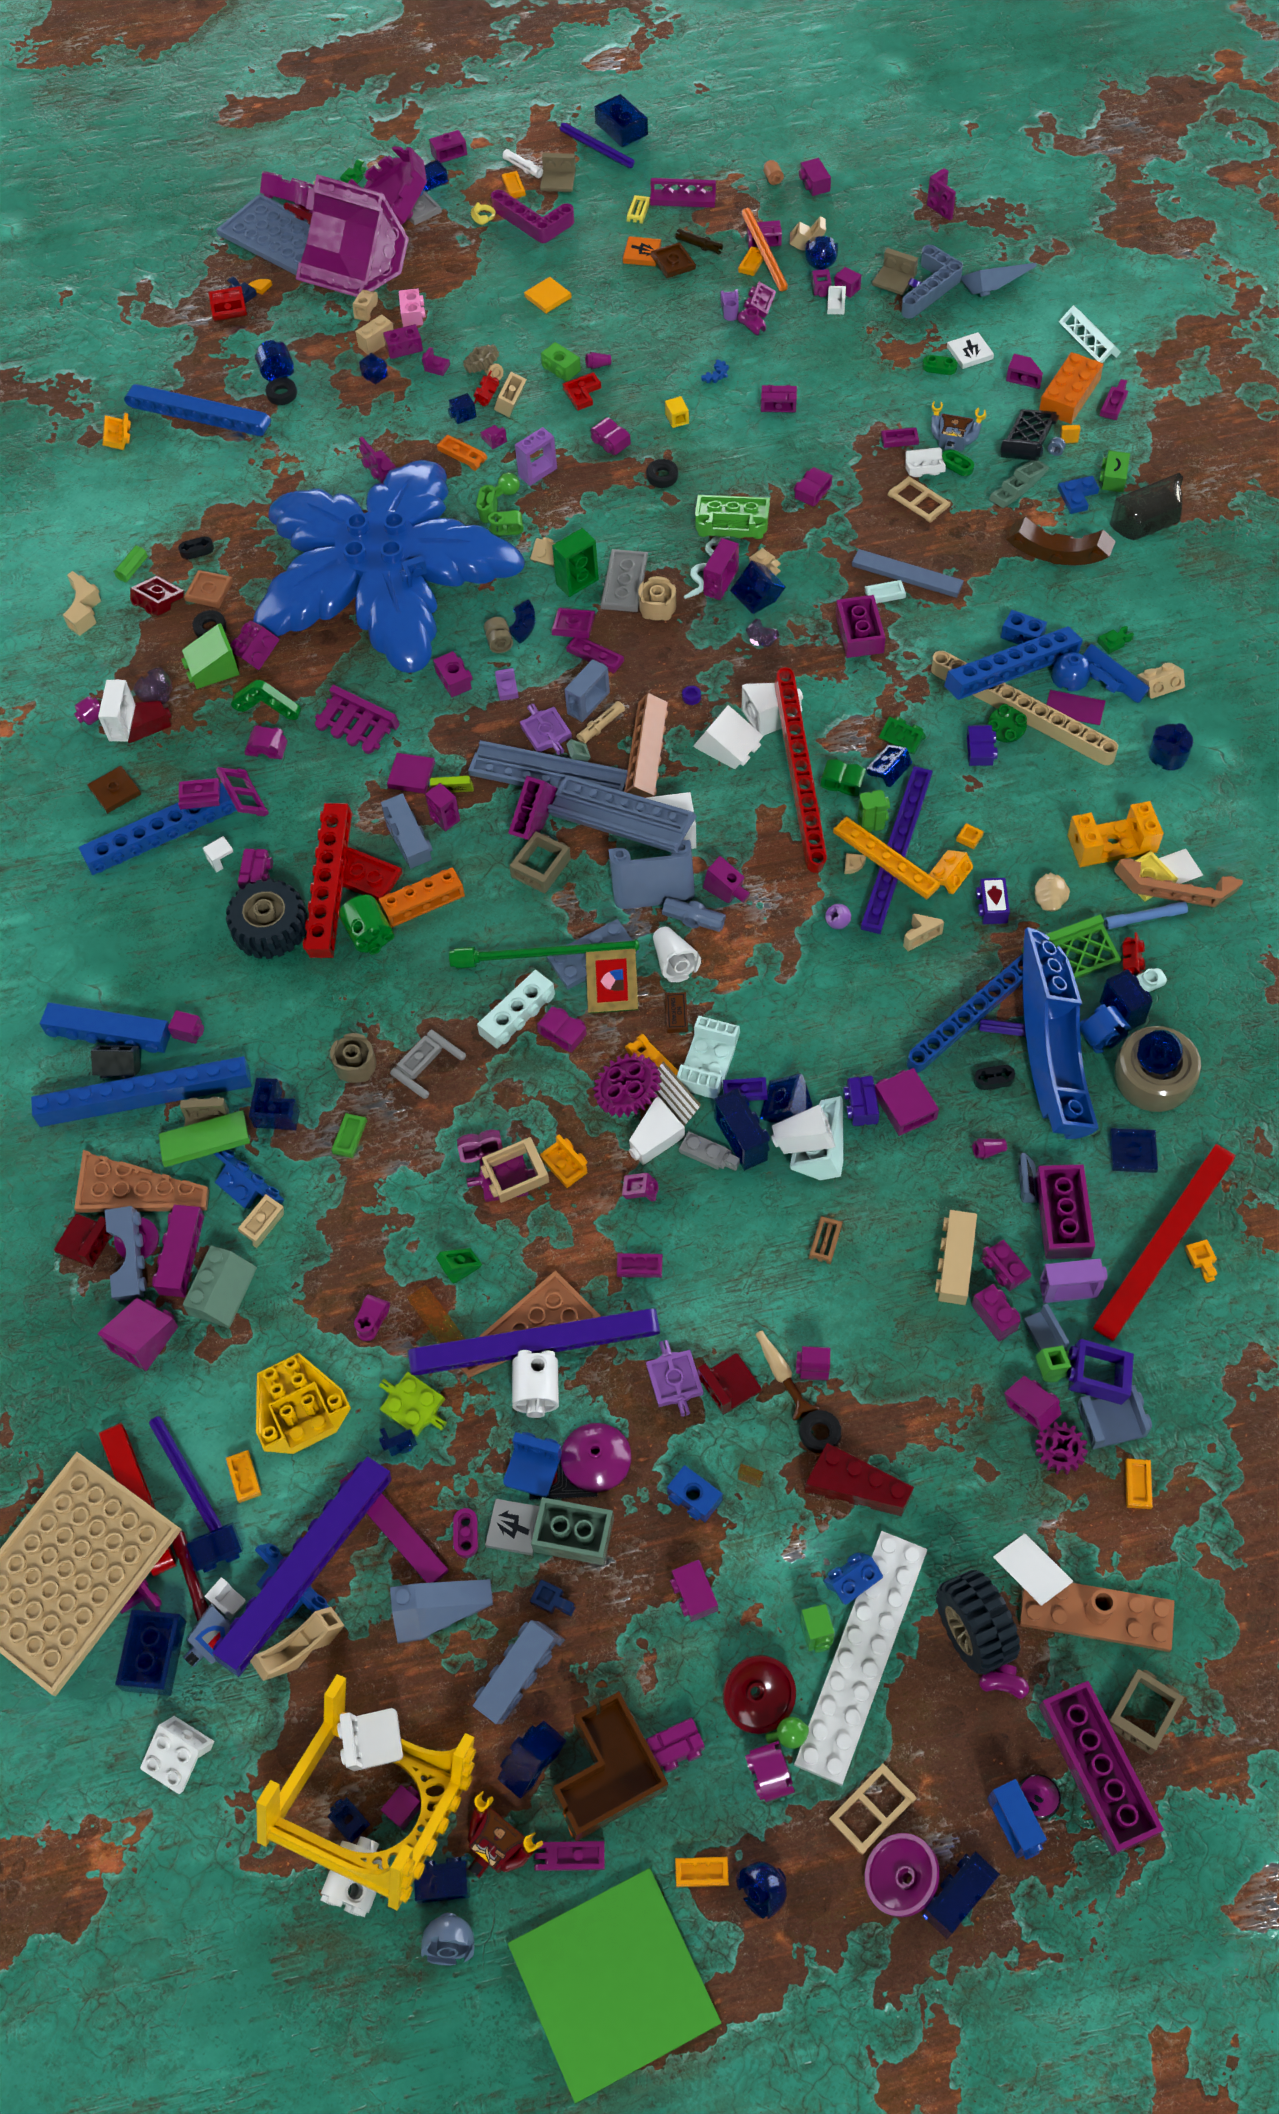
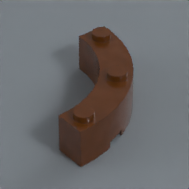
M1026 516L1012 524L1006 538L1015 548L1032 557L1056 565L1074 566L1092 564L1110 557L1116 542L1103 529L1093 534L1084 535L1083 538H1073L1069 535L1057 533L1051 535L1043 532V528L1030 521Z

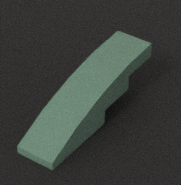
M1033 460L1015 470L1012 477L1003 481L1000 489L991 493L989 500L1002 508L1007 507L1037 483L1049 470V466L1040 461Z

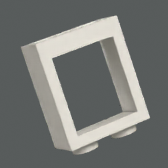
M106 680L98 717L109 741H128L136 704L126 680Z

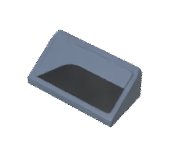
M1021 1153L1018 1161L1021 1201L1023 1203H1037L1035 1162L1027 1154Z

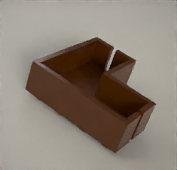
M620 1691L599 1702L598 1711L600 1714L596 1715L597 1708L594 1704L574 1715V1725L594 1765L555 1785L552 1789V1795L562 1815L566 1814L565 1821L575 1841L584 1838L666 1792L669 1785Z

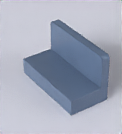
M1044 1304L1040 1312L1024 1318L1023 1323L1039 1352L1044 1348L1061 1345L1067 1351L1069 1340L1048 1304Z

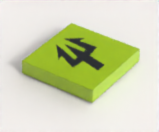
M470 776L430 779L431 788L441 783L451 793L474 791Z

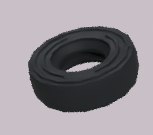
M276 378L266 385L265 392L272 404H289L297 396L296 385L289 378ZM278 389H287V390H288L287 392H285V393H283V394H276V393H275Z
M655 460L647 467V480L652 486L657 488L670 487L678 479V467L671 460ZM664 470L668 471L669 475L660 477L656 475V472Z
M214 610L201 612L194 618L192 623L194 633L198 638L209 631L203 629V625L207 622H215L216 625L221 623L224 632L227 629L224 616Z
M816 1410L803 1418L800 1424L799 1436L803 1445L808 1450L822 1453L827 1443L834 1447L838 1445L841 1439V1425L832 1413ZM816 1424H824L828 1427L830 1434L826 1439L818 1440L812 1436V1427Z

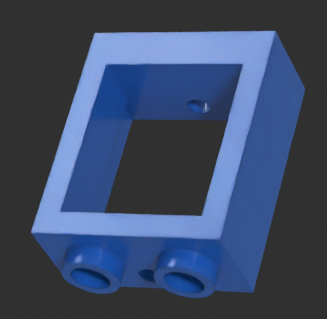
M1014 1779L992 1790L987 1801L1016 1858L1024 1856L1028 1860L1039 1854L1043 1850L1042 1845L1046 1842L1047 1838L1017 1780Z

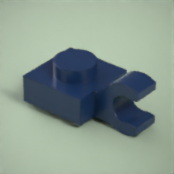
M233 276L227 280L231 284L229 288L242 287L245 304L257 295L256 290L245 282L240 285Z
M542 1579L530 1599L532 1605L550 1614H553L555 1608H557L564 1614L572 1616L576 1609L574 1603L561 1598L564 1593L562 1589Z

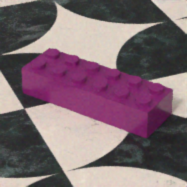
M1089 1681L1043 1700L1039 1705V1709L1111 1855L1114 1856L1162 1833L1164 1829Z

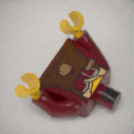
M484 1791L480 1792L474 1800L475 1808L470 1818L467 1838L470 1843V1850L477 1855L467 1869L478 1878L482 1876L488 1866L498 1874L501 1871L507 1873L523 1867L534 1851L543 1845L542 1840L536 1843V1845L533 1843L532 1838L536 1834L535 1832L524 1837L491 1808L487 1811V1808L494 1799L491 1796L487 1802H484L482 1800Z

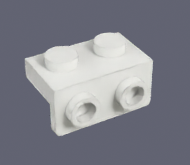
M938 447L906 451V470L908 474L912 477H921L922 474L939 475L940 472H945L946 465L942 460V449Z

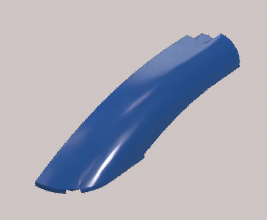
M1027 927L1025 929L1023 951V1006L1028 1055L1042 1117L1050 1120L1053 1133L1065 1134L1066 1139L1082 1138L1099 1129L1087 1088L1080 1037V1005L1082 1001L1071 964L1060 946L1056 948L1052 942L1048 941L1050 937L1036 929Z

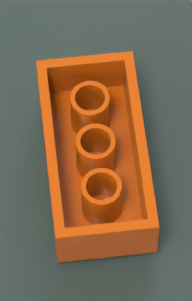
M1071 352L1043 393L1039 411L1056 412L1059 415L1058 420L1072 424L1099 383L1104 363Z

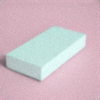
M901 580L865 586L866 596L874 595L876 603L906 598V592Z

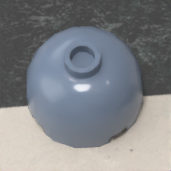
M444 1913L440 1917L435 1918L426 1926L423 1932L421 1956L427 1955V1961L437 1965H456L455 1959L463 1957L464 1962L470 1960L474 1955V1935L471 1927L465 1920L453 1913Z

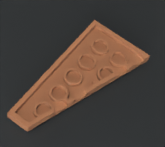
M83 1150L74 1207L77 1213L105 1212L107 1209L127 1206L134 1207L137 1212L172 1211L174 1205L200 1207L202 1211H207L209 1189L206 1186L186 1180H177L166 1174H157L146 1168L122 1161H113L108 1157L93 1155Z
M555 1270L479 1337L601 1317V1315ZM506 1361L460 1368V1370L470 1378Z

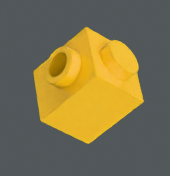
M679 396L666 400L665 415L672 428L689 424V410L683 398Z

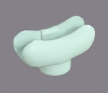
M1159 968L1147 969L1145 972L1130 979L1127 987L1133 986L1134 992L1132 996L1139 997L1164 986L1167 978Z

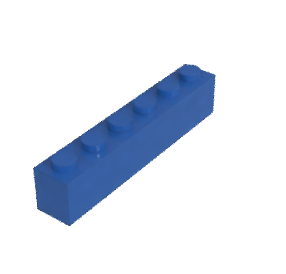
M49 1002L40 1021L45 1034L50 1037L61 1036L70 1040L80 1039L93 1044L99 1042L107 1045L139 1046V1049L151 1053H165L171 1036L168 1029L169 1024L165 1020Z

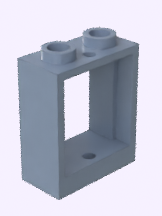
M592 659L565 688L567 714L581 722L610 693L608 667L603 663Z

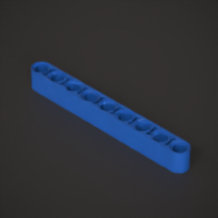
M133 384L124 398L125 403L135 409L256 436H263L271 423V418L264 412Z
M1023 954L910 1051L906 1062L909 1070L914 1068L916 1073L923 1071L1023 984V970L1019 968V966L1023 967ZM1004 979L1010 980L1012 984L1006 983ZM989 992L996 993L997 997L991 996ZM974 1005L981 1006L982 1010L976 1009ZM958 1018H964V1019H966L968 1022H967V1023H963V1022L959 1021ZM943 1031L951 1032L952 1036L945 1035ZM928 1044L936 1045L937 1049L929 1048ZM918 1057L922 1062H915L912 1058Z

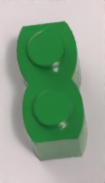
M829 759L822 774L820 786L830 791H840L847 795L859 796L866 769L858 764H845L838 759Z

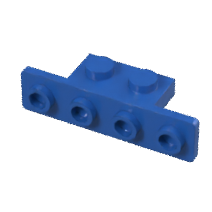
M1090 644L1083 654L1090 663L1089 672L1092 673L1090 676L1098 682L1103 681L1106 684L1105 688L1113 693L1116 691L1123 692L1136 703H1140L1150 689L1147 684L1095 645Z
M228 1149L214 1153L216 1157L226 1164L215 1183L242 1207L250 1208L259 1193L263 1197L267 1194L276 1202L283 1203L284 1199L279 1195L280 1192L276 1188L268 1186L262 1176L249 1170L248 1164L235 1158L234 1152Z
M271 1543L258 1545L255 1549L269 1565V1568L256 1584L260 1589L264 1581L276 1573L279 1562L284 1558L280 1554V1550ZM310 1585L286 1618L293 1617L303 1603L312 1613L329 1606L326 1599L318 1595Z

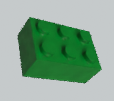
M583 528L552 545L556 585L568 597L573 596L599 580L596 540Z

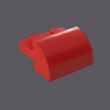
M241 286L208 292L214 322L248 316Z

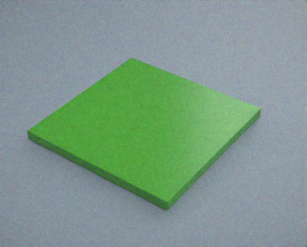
M650 1868L508 1942V1946L575 2104L722 2024Z

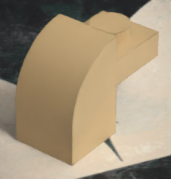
M820 216L811 228L799 222L790 232V245L799 250H815L820 247L821 237L826 232V219Z

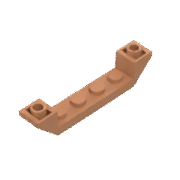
M1129 858L1120 859L1115 867V873L1135 894L1181 902L1185 901L1186 903L1216 907L1235 894L1243 884V880L1226 876L1220 879L1215 890L1211 887L1201 888L1195 887L1192 884L1174 883L1170 880L1161 881L1155 880L1152 877H1140L1141 862Z

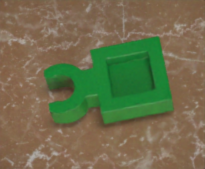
M1124 626L1118 633L1113 629L1099 636L1097 642L1110 654L1124 647L1125 642H1130L1133 639L1134 633L1125 634L1128 627Z

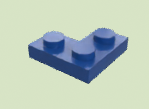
M1093 476L1058 483L1057 488L1070 514L1088 510L1089 504L1085 496L1098 494L1099 487Z

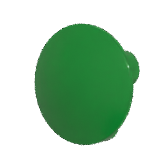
M1003 704L991 713L988 725H992V730L996 731V740L1006 743L1014 742L1024 735L1027 729V717L1015 708Z

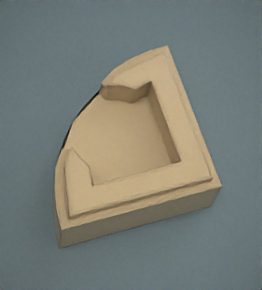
M846 853L844 874L859 871L866 862V856Z

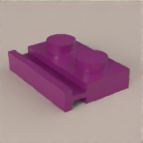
M212 778L179 782L178 805L180 810L220 806L219 779Z

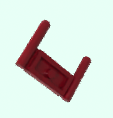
M284 203V209L294 213L296 218L300 220L306 219L308 224L311 223L312 213L304 206Z

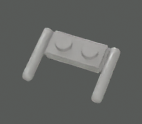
M431 1029L427 1036H424L397 1064V1067L391 1070L390 1075L420 1097L426 1099L429 1096V1092L413 1080L442 1051V1048L459 1060H464L466 1054Z

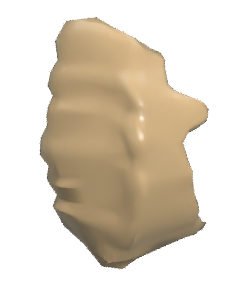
M1053 873L1045 874L1035 885V903L1039 904L1046 911L1059 910L1067 902L1070 893L1064 878Z

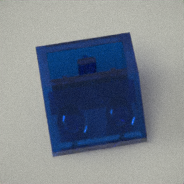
M751 560L730 591L752 614H755L776 602L786 586L764 564Z

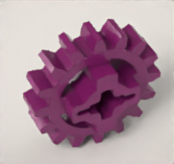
M1054 1422L1052 1428L1048 1426L1044 1432L1039 1431L1037 1436L1039 1439L1034 1444V1446L1038 1447L1035 1455L1042 1456L1039 1463L1043 1464L1046 1462L1048 1464L1047 1471L1053 1467L1056 1474H1059L1062 1469L1067 1475L1070 1472V1468L1077 1471L1078 1464L1083 1465L1085 1461L1083 1457L1088 1453V1450L1084 1449L1087 1441L1080 1440L1083 1435L1082 1432L1077 1434L1074 1432L1076 1426L1073 1425L1069 1429L1066 1422H1063L1062 1427H1059L1057 1422ZM1046 1440H1048V1444L1050 1445V1448L1047 1451L1045 1447ZM1073 1446H1076V1456H1074L1072 1450Z

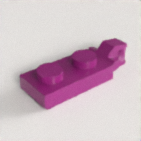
M1120 379L1117 387H1111L1100 411L1101 417L1117 421L1129 392L1126 390L1127 380Z

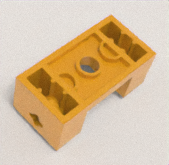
M1151 801L1131 804L1127 819L1096 825L1092 812L1072 816L1067 836L1079 867L1141 856L1150 851L1156 853L1164 833ZM1108 839H1115L1118 843L1112 844Z

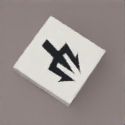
M979 332L947 342L948 350L962 369L994 358V353Z

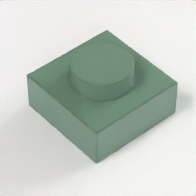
M570 739L566 744L571 759L588 762L591 758L585 743Z

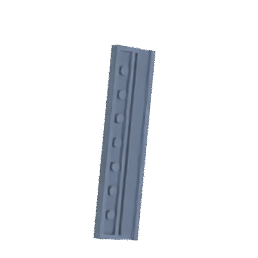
M481 740L468 770L470 776L523 786L526 776L543 780L558 789L568 775L623 792L628 770Z
M568 775L555 794L557 797L553 804H549L547 807L550 815L675 854L678 853L677 850L697 817L692 811Z

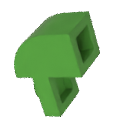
M1063 1345L1044 1348L1035 1357L1045 1382H1058L1060 1378L1066 1377L1067 1371L1071 1368V1360L1068 1359L1069 1351H1065Z

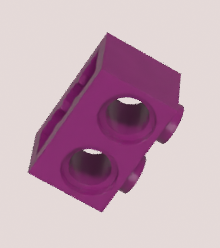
M440 783L425 794L430 818L445 832L460 821L456 797Z

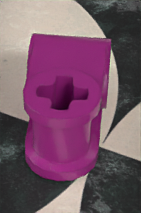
M369 1294L365 1297L354 1321V1327L360 1340L371 1341L375 1338L389 1312L390 1302Z

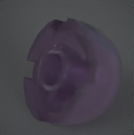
M154 668L147 672L149 676L145 679L141 677L136 682L133 691L142 702L161 701L164 704L170 699L173 688L172 680L163 668Z

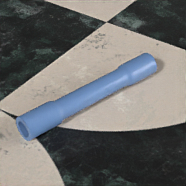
M1185 901L1144 911L1105 917L1104 924L1108 930L1166 916L1171 917L1187 913L1188 906Z

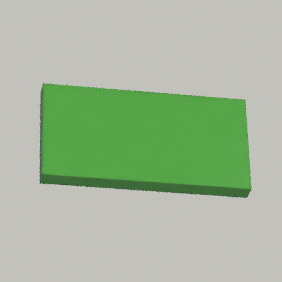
M243 1110L159 1134L164 1167L250 1143Z

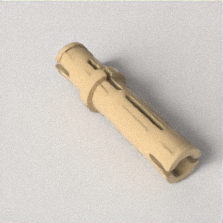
M616 701L597 719L590 721L587 727L577 734L578 741L586 744L593 736L599 735L605 726L625 711L624 705L620 701Z

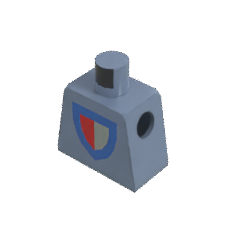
M212 1603L187 1636V1640L193 1647L183 1658L192 1667L203 1657L211 1664L216 1662L212 1654L214 1645L230 1631L231 1622Z

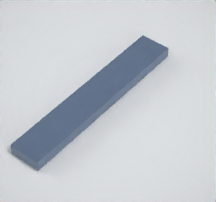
M861 549L858 550L852 561V567L901 580L902 582L955 598L958 597L964 580Z

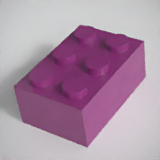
M874 595L837 600L836 619L846 658L884 653L886 637Z

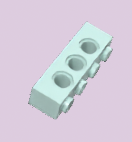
M534 970L477 1024L479 1035L497 1049L502 1044H506L517 1030L519 1031L524 1027L528 1019L536 1016L540 1008L554 998V983L537 970Z

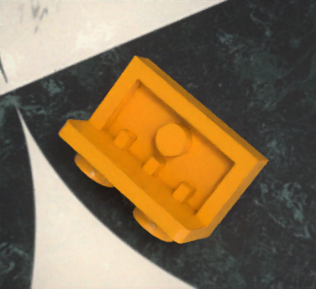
M124 413L123 419L105 415L103 446L124 450L125 444H129L130 433H127V431L130 430L131 421L128 420V413Z
M947 850L929 875L940 882V885L945 886L949 894H954L973 869V864L967 852Z
M559 1134L556 1136V1143L539 1154V1156L561 1183L568 1188L587 1174V1160L581 1153L577 1154L573 1150L574 1147L567 1138L563 1139Z

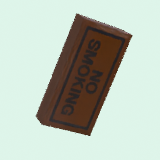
M686 992L665 993L667 1033L688 1032Z

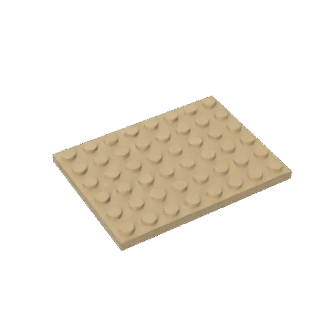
M76 1452L0 1549V1653L47 1692L56 1697L182 1529L83 1455Z

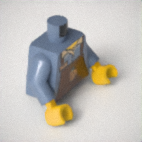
M941 401L940 408H935L933 402L931 408L934 415H932L931 432L934 438L939 441L938 446L940 448H944V451L949 449L963 451L966 445H970L978 438L982 426L981 421L987 415L986 410H984L983 415L979 416L980 409L977 408L975 410L977 419L974 422L975 419L944 413H941V416H939L943 403Z

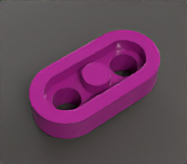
M468 1508L460 1509L453 1518V1546L457 1555L462 1558L474 1556L479 1546L478 1518L475 1512ZM464 1520H470V1524L468 1526L462 1525V1522ZM465 1543L471 1544L467 1550L462 1549Z

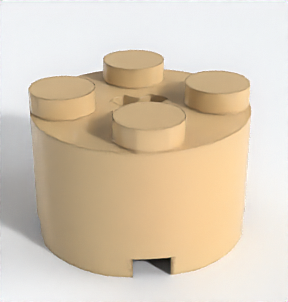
M660 576L651 577L649 581L640 584L638 594L639 609L642 617L651 620H669L676 610L675 585H672L669 579Z

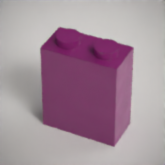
M914 1068L902 1070L896 1076L889 1079L884 1078L875 1084L877 1101L898 1136L937 1119L939 1108Z

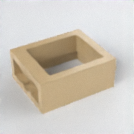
M531 1137L482 1157L483 1166L480 1168L485 1179L490 1178L492 1183L489 1185L490 1191L494 1198L498 1196L500 1203L549 1183L548 1173ZM527 1153L537 1176L502 1191L492 1167Z

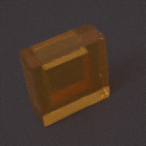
M741 1463L738 1470V1480L760 1488L764 1472Z

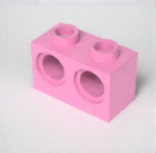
M419 288L400 290L399 300L403 327L414 324L416 326L423 325V318L426 316L424 307H421L424 306L423 295L419 294Z

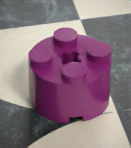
M779 1741L749 1750L750 1754L745 1755L752 1775L756 1774L757 1780L753 1781L760 1800L764 1799L765 1802H769L795 1793L792 1785L793 1781L786 1759L782 1755Z

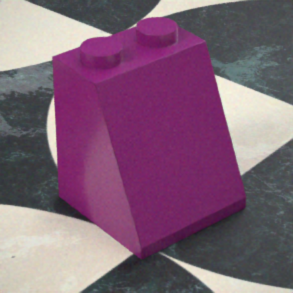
M136 1298L103 1327L98 1335L111 1352L147 1371L177 1330L178 1325L174 1320L175 1316L167 1310L161 1312L156 1309L157 1306L151 1301L145 1300L143 1302Z

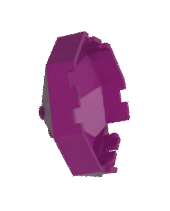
M394 146L392 150L400 158L392 159L390 155L385 156L377 162L381 167L379 170L374 165L366 170L364 176L368 181L364 188L384 194L402 225L412 217L413 209L427 180L424 160L411 147H407L404 150L402 147ZM350 179L348 182L349 184L359 186L353 179Z

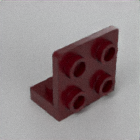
M75 1214L55 1246L54 1251L57 1254L92 1268L112 1236L106 1232L105 1218L100 1216L98 1221H94L80 1214Z
M737 1353L710 1369L706 1363L698 1367V1376L701 1383L723 1415L754 1397L762 1390Z

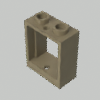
M535 831L510 864L511 877L542 893H546L571 860L570 847L563 842L551 839L546 834ZM538 846L558 855L544 874L524 865Z
M1138 1669L1114 1709L1109 1722L1114 1732L1152 1755L1157 1750L1184 1697L1179 1694V1690L1169 1684L1164 1685L1157 1681V1677L1151 1672ZM1138 1682L1172 1702L1154 1737L1120 1716Z

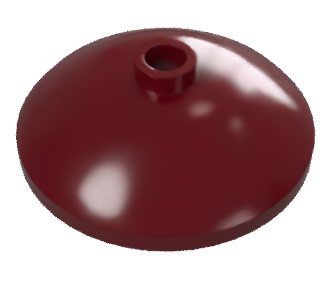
M756 1655L742 1660L730 1671L724 1683L723 1705L725 1711L737 1727L748 1733L764 1734L777 1729L779 1723L789 1717L794 1708L796 1685L793 1676L783 1663L773 1657ZM757 1687V1692L751 1695V1689Z

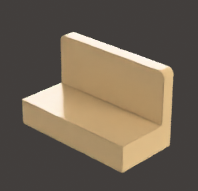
M265 1194L239 1226L238 1231L252 1240L253 1246L257 1248L283 1217L284 1207Z

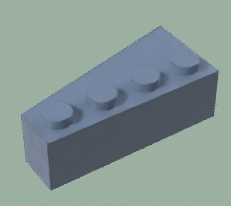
M530 1620L529 1623L525 1622L518 1632L520 1637L515 1644L511 1643L503 1654L505 1659L500 1665L497 1664L489 1674L490 1681L486 1687L482 1686L474 1697L476 1701L473 1707L495 1724L504 1723L523 1697L520 1691L528 1689L537 1678V1672L535 1671L547 1665L552 1658L551 1650L556 1644L560 1647L565 1641L563 1637L543 1622Z

